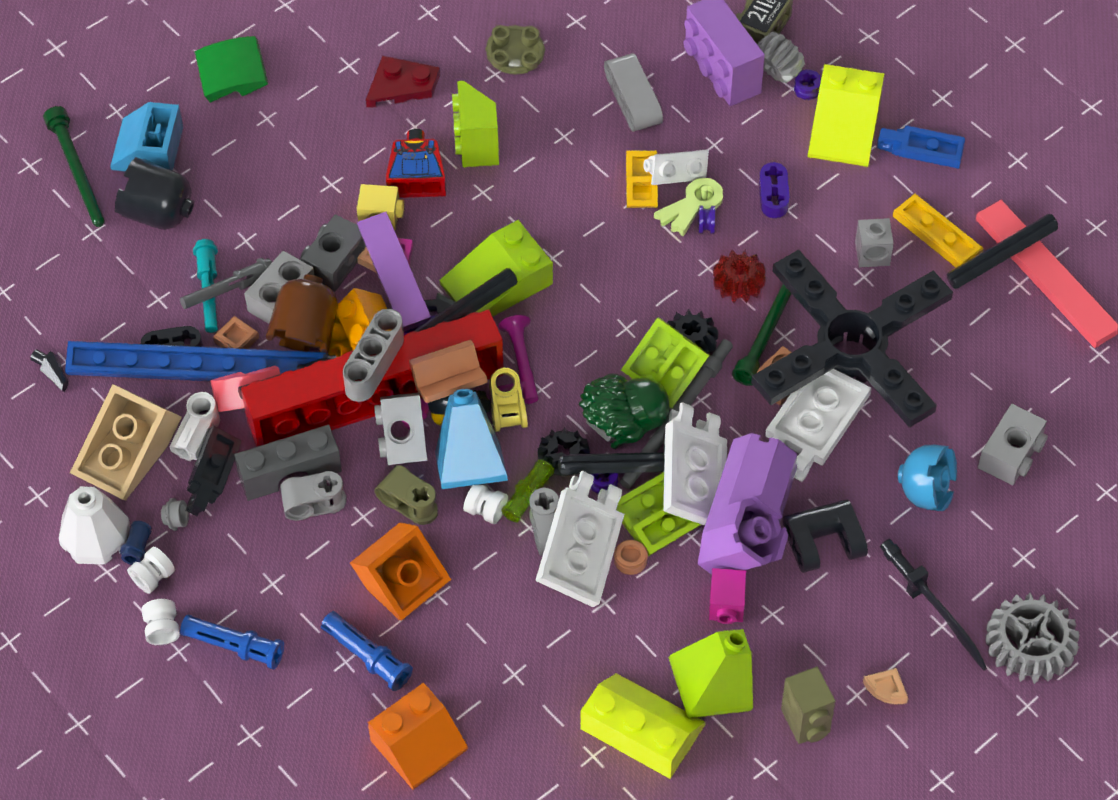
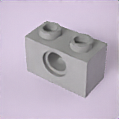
M419 392L380 397L381 405L374 406L376 425L383 424L384 437L378 438L380 458L387 457L388 465L427 461ZM399 420L407 422L410 426L408 434L404 437L394 436L391 433V426L394 422Z
M1011 404L983 448L978 468L1013 486L1019 475L1025 477L1033 463V459L1030 457L1034 451L1040 453L1048 438V435L1044 434L1047 420Z

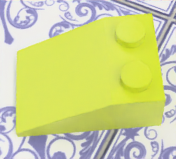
M824 64L808 150L809 158L868 167L881 100L884 73Z

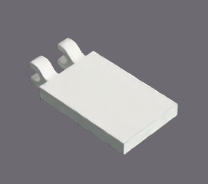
M832 369L790 394L767 427L765 436L779 439L793 451L799 453L796 461L795 479L802 482L806 478L813 462L823 466L869 398L871 387Z
M680 403L679 412L672 409L669 413V423L665 426L663 511L705 526L727 460V439L719 436L720 416L709 412L706 416L707 421L699 419L695 428L692 426L693 406Z
M581 471L579 477L572 476L569 488L561 491L535 581L591 607H595L600 604L624 518L623 513L616 511L622 489L610 484L608 490H600L597 501L588 497L594 476Z

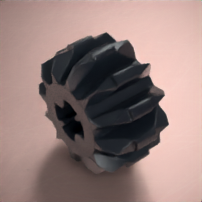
M688 309L685 316L676 312L673 320L668 321L669 325L686 336L707 354L715 351L718 330L717 327H714L712 317L704 318L702 310L697 315H692Z

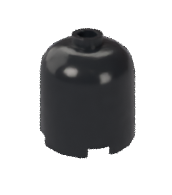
M135 157L124 173V176L129 178L125 190L118 189L115 200L116 213H119L124 218L163 230L174 228L182 221L183 217L189 218L194 207V200H191V187L186 177L146 159Z

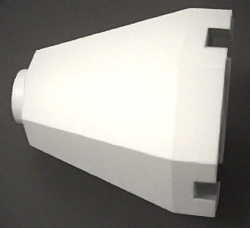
M80 487L69 495L65 506L59 533L60 546L71 554V557L77 564H106L112 560V555L118 550L120 554L121 546L126 544L129 536L130 521L128 516L96 487Z

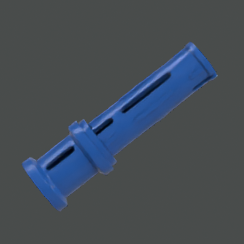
M332 611L325 616L321 623L323 624L321 629L366 663L365 666L368 672L378 674L387 681L388 687L392 691L399 690L407 683L413 672V667L410 664H403L391 655L392 651L387 646H378L358 629L345 621L337 612Z
M189 614L184 617L180 627V634L182 636H188L237 652L242 660L248 661L253 659L267 664V667L272 670L276 669L284 652V641L281 639L269 640L258 636V633L253 630L242 633Z

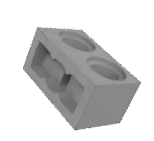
M282 251L244 293L247 311L269 324L275 306L273 301H276L281 286L293 279H304V275H314L313 267Z

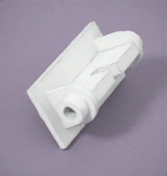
M709 150L656 154L644 160V170L652 174V185L689 182L699 178H706Z

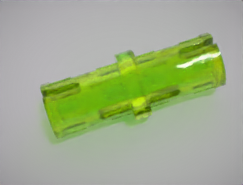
M539 459L535 462V465L525 479L518 481L515 486L516 491L501 509L502 514L507 519L513 522L520 521L522 515L530 506L529 499L531 494L535 490L543 488L548 479L554 474L553 467L546 461Z

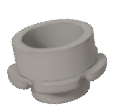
M170 498L166 505L162 506V522L173 531H176L178 527H185L188 523L189 513L185 511L187 504L184 500L177 501L175 498Z

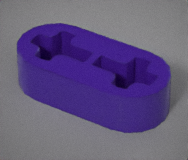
M767 163L760 171L761 210L770 218H781L788 212L789 207L788 172L780 163ZM771 175L776 176L777 184L771 183ZM772 196H777L779 205H773L771 201Z

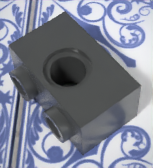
M335 214L328 224L322 225L315 241L311 246H306L301 254L300 260L313 267L314 276L322 278V284L328 286L334 292H336L357 264V257L366 247L358 225Z

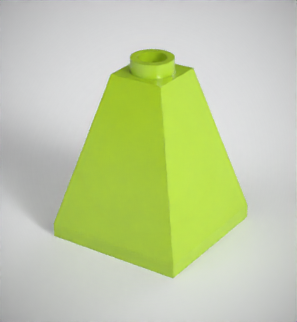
M744 629L716 632L670 655L669 661L687 718L747 712L753 709L752 653Z

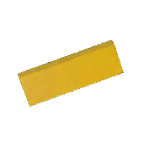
M913 194L893 212V217L954 267L962 265L984 250L981 245L917 194Z

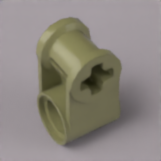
M395 466L374 490L376 496L383 504L391 509H395L416 524H429L438 516L434 487L413 475L403 466Z

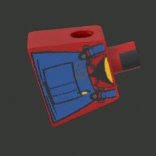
M421 129L409 130L407 132V140H396L392 145L386 172V186L398 187L399 198L446 197L445 173L438 143L435 139H425V132Z

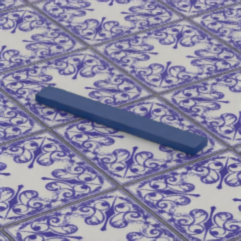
M68 341L65 372L67 375L210 381L238 372L246 374L271 366L279 367L280 374L286 371L297 370V365L321 359L326 353Z

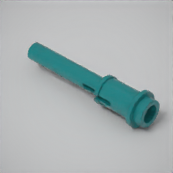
M210 239L198 240L193 248V254L197 259V278L201 280L202 288L214 284V279L218 276L215 260L218 248ZM214 297L203 302L205 331L208 333H214L218 330L216 300Z

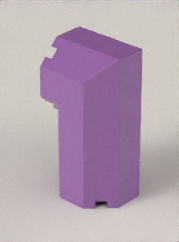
M753 433L733 439L702 533L698 565L711 575L712 568L747 570L782 559L788 533L786 527H780V521L783 518L782 515L797 470V453L779 439L770 437L767 443L759 441L761 435Z

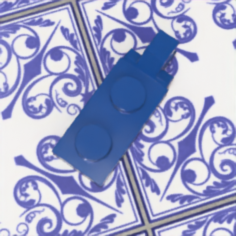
M905 125V129H897V131L881 128L877 148L892 152L896 156L899 155L904 158L959 169L965 138Z

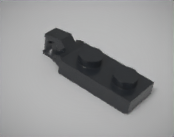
M214 425L209 428L188 481L189 485L186 491L192 493L189 498L185 511L198 516L200 512L205 511L208 502L211 504L215 503L217 497L223 492L235 460L234 454L238 453L242 440Z

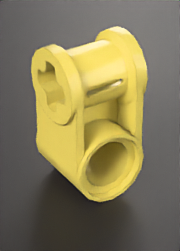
M510 368L498 369L489 380L494 430L499 432L501 428L518 425L526 428L528 427L525 402L522 398L519 376ZM506 374L512 378L513 387L510 391L502 392L497 388L496 378L498 375ZM516 413V416L502 417L505 414Z

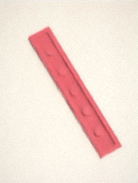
M1002 200L978 212L976 215V221L996 243L1026 227ZM1040 240L1010 257L1094 348L1118 335V324Z

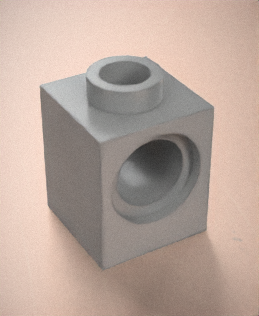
M890 218L858 220L855 245L859 267L890 266L893 250Z

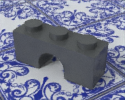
M329 425L234 454L238 476L247 501L278 492L279 481L293 472H307L308 476L325 471L342 472L339 449Z

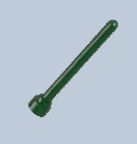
M62 106L51 107L43 114L46 127L58 137L93 225L95 227H102L105 223L104 217L68 132L70 123L68 113Z
M782 284L748 355L738 360L732 371L733 378L743 385H753L751 383L752 375L756 374L760 367L759 360L792 294L784 284Z

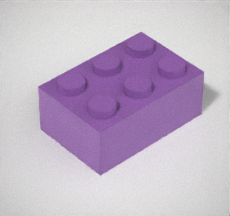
M701 0L687 6V18L684 22L686 29V38L683 41L684 48L687 54L693 56L698 62L703 76H708L712 81L717 95L720 98L723 97L731 107L760 94L762 89L764 53L724 0Z

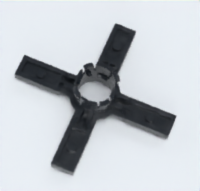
M799 249L773 264L772 272L820 325V329L817 333L818 343L812 346L804 345L752 375L751 383L770 405L835 369L851 378L856 377V380L861 383L869 381L909 428L936 412L937 405L896 359H890L885 354L888 347V336L952 299L953 291L934 270L882 300L881 306L866 313L860 310H846L838 301L837 292ZM844 332H848L846 341L859 343L861 334L863 335L862 344L870 351L861 355H849L840 352L834 345L843 341Z

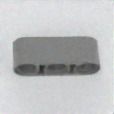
M632 53L605 61L604 70L606 78L630 129L634 132L662 124L663 115L660 104L636 55Z
M383 309L376 313L344 365L345 393L349 399L357 402L369 399L374 394L403 345L402 316L396 310Z

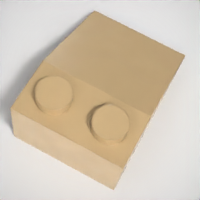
M112 384L70 473L126 501L168 447L182 416Z

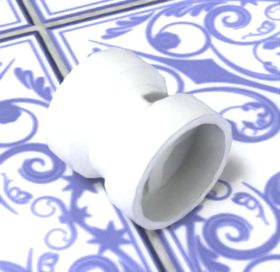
M485 484L472 485L466 496L463 509L472 515L480 514L485 521L495 525L505 511L508 495L498 490L492 492Z
M152 547L144 554V559L141 562H135L127 571L135 584L144 592L150 594L158 587V582L162 578L167 579L175 572V567L160 549Z
M156 599L143 605L142 616L143 620L147 623L145 636L149 644L166 645L179 638V626L174 621L177 615L176 606L172 600Z

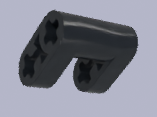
M848 499L783 517V525L788 533V542L802 573L820 568V558L813 540L819 537L837 533L849 560L864 557L868 554L864 533Z

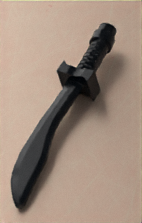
M891 539L884 541L880 548L887 560L892 561L894 566L908 581L906 592L912 598L922 593L945 619L958 640L983 670H986L984 660L971 638L927 586L929 573L922 565L914 569L904 557L902 550L897 544H894Z

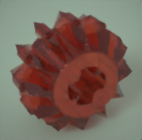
M731 250L729 257L721 255L718 264H715L713 268V285L715 290H720L722 298L731 296L733 304L738 298H742L746 303L750 296L758 298L761 289L766 284V268L764 263L759 262L757 254L750 257L747 256L746 250L741 254H736Z

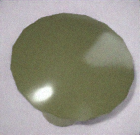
M498 25L493 28L492 35L489 37L485 48L487 59L493 67L503 73L514 75L528 73L537 68L543 61L545 53L543 40L539 37V30L534 26Z

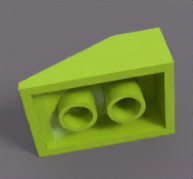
M516 220L488 236L440 279V285L450 298L457 302L504 269L510 268L517 277V284L476 311L482 312L489 309L493 317L552 285L553 262L521 222Z

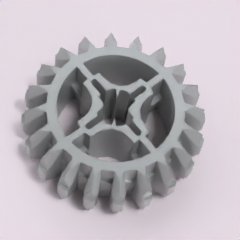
M1031 593L1026 595L1025 600H1022L1017 594L1013 597L1012 603L1004 600L1001 603L1000 609L996 608L993 611L986 627L988 633L986 634L985 642L986 645H989V657H997L996 667L1006 665L1007 676L1014 672L1019 673L1020 682L1026 676H1031L1034 684L1039 681L1040 676L1047 682L1052 679L1053 674L1061 676L1064 673L1065 667L1072 665L1073 656L1077 654L1079 648L1077 643L1079 631L1075 630V619H1067L1069 615L1068 608L1058 610L1059 604L1057 600L1051 604L1046 603L1045 595H1042L1039 600H1034ZM1047 627L1051 629L1052 632L1055 634L1058 642L1055 641L1054 636L1048 632V630L1046 629ZM1006 633L1011 636L1010 639L1017 644L1018 649L1010 643Z

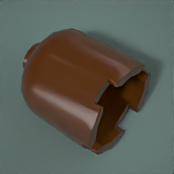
M304 275V279H293L281 286L267 329V340L271 341L276 337L280 339L279 346L295 351L309 352L310 347L319 348V352L328 353L338 309V300L332 289L322 284V278L314 275Z

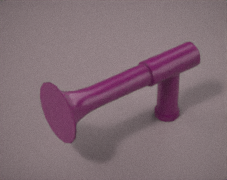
M513 315L503 319L498 324V328L503 332H507L511 337L524 402L532 404L537 402L539 398L524 341V329L530 324L531 320L525 315ZM513 383L500 385L497 388L502 392H508L512 389Z

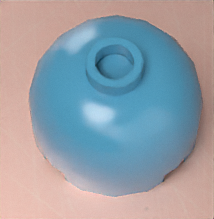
M923 445L916 448L907 457L905 463L900 465L898 482L902 484L903 492L908 500L915 506L936 511H944L948 508L954 491L947 492L950 480L956 481L957 478L955 452L953 449H948L949 446Z

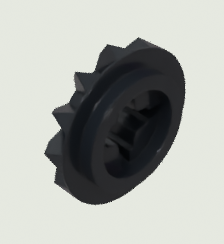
M565 427L562 431L554 432L551 430L548 436L541 438L538 448L539 462L544 469L552 474L559 476L573 475L561 474L559 472L558 461L564 453H558V444L563 445L565 449L570 448L569 454H590L588 441L580 436L578 430L570 432Z

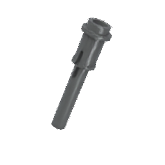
M258 258L255 264L234 271L233 276L181 297L180 303L184 309H187L235 288L243 290L251 286L272 261L269 258ZM243 277H247V278H245V279H243V280H241V281H238V282H236V283H234V284H232V285H229L230 282H233V281L238 280V279L243 278Z

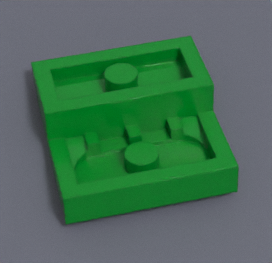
M255 36L224 40L195 51L204 96L210 103L234 91H237L243 97L268 85L259 42Z

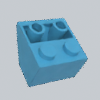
M148 102L124 117L110 166L111 170L126 171L131 161L138 157L173 171L183 131L179 105Z

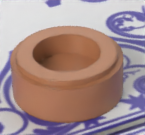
M626 540L615 548L614 564L620 572L628 575L638 574L647 565V549L639 541Z

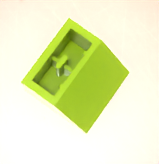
M457 81L458 93L452 94L453 112H459L453 113L454 135L461 136L455 137L456 155H462L463 167L499 165L496 103L465 81Z

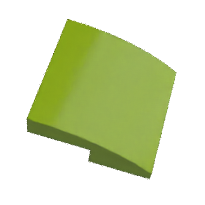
M658 317L621 371L632 379L651 378L662 384L669 396V406L673 408L710 355Z
M664 472L622 496L616 508V511L624 514L623 526L634 540L639 541L646 547L649 556L701 526L699 523L663 511Z

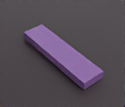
M387 212L357 222L358 229L391 308L402 316L403 332L431 319L430 313Z

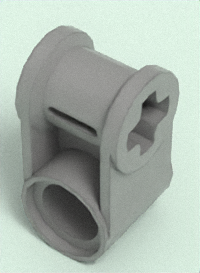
M332 471L304 477L288 478L280 485L284 514L289 520L298 521L313 516L336 513L342 510L346 504L347 498L344 490H342V478ZM326 480L330 481L331 486H327ZM329 499H333V505L330 504Z
M549 488L535 490L529 499V517L540 556H543L559 501L557 493Z

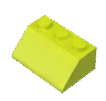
M617 673L599 683L581 709V730L671 779L706 724L705 721L698 717L687 718L685 710Z

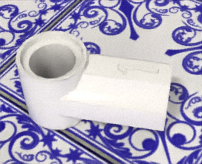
M207 392L195 393L187 400V412L170 444L171 452L188 461L197 460L209 428L213 425L218 427L220 423V415L215 399ZM208 410L206 414H198L201 411Z

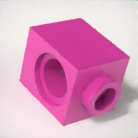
M712 568L709 620L718 621L722 624L743 622L746 570Z

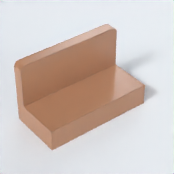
M471 340L409 360L416 389L426 403L453 395L457 390L471 389L488 382L486 374L480 368L475 346Z

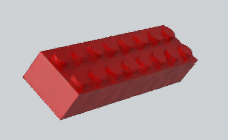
M490 310L473 312L463 318L450 322H441L434 327L419 332H409L404 335L403 345L374 394L365 401H353L345 393L343 368L353 351L346 352L342 356L327 361H317L305 368L283 372L281 375L267 380L254 381L247 386L241 387L246 419L256 447L329 425L330 429L334 430L375 417L374 406L381 405L380 397L418 392L409 360L468 340L473 342L480 368L486 374L487 380H490L493 373L498 369L504 368L503 339Z

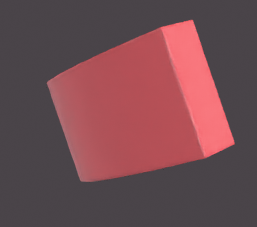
M271 366L246 374L238 372L210 380L218 412L244 408L243 399L240 398L238 393V387L279 375V367Z

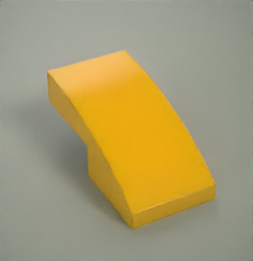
M626 151L627 208H658V185L651 184L652 174L646 172L643 166L644 160L656 155L657 151Z

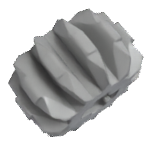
M771 32L757 44L764 53L763 69L767 72V75H771L776 81L787 83L802 71L805 65L804 56L798 51V47L791 40L786 39L784 35Z

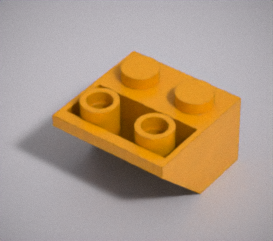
M353 288L338 303L328 351L330 356L335 354L339 357L355 349L376 313L387 309L382 295Z

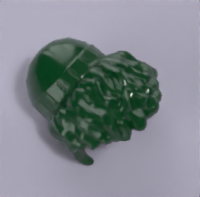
M608 374L605 377L587 383L583 394L580 395L583 400L579 402V406L583 408V417L590 424H594L597 428L604 430L606 436L615 439L611 444L612 449H617L623 444L638 442L644 434L661 426L666 421L670 409L669 396L662 384L651 378H635L627 381L618 374Z

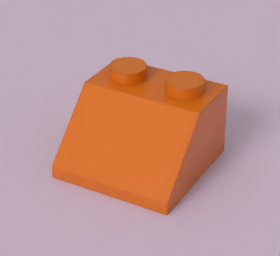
M401 522L350 562L366 589L401 621L452 580L419 527Z
M424 682L368 722L370 741L412 790L468 750L466 742L447 709Z

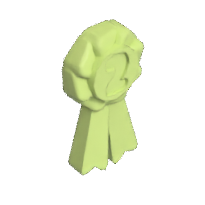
M711 178L695 179L686 187V198L656 211L654 218L660 220L661 226H665L673 221L671 223V231L679 232L681 236H684L697 213H699V205H703L705 209H709L713 205L716 210L722 204V186Z

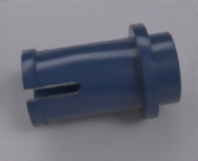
M143 521L132 522L126 544L122 545L120 549L123 562L132 565L144 559L145 547L152 532V527L148 523Z

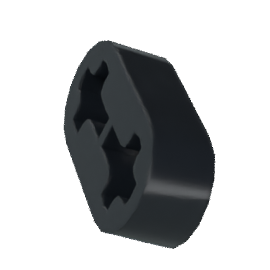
M192 326L151 331L145 334L140 344L203 346L200 332ZM191 339V344L184 345V340Z

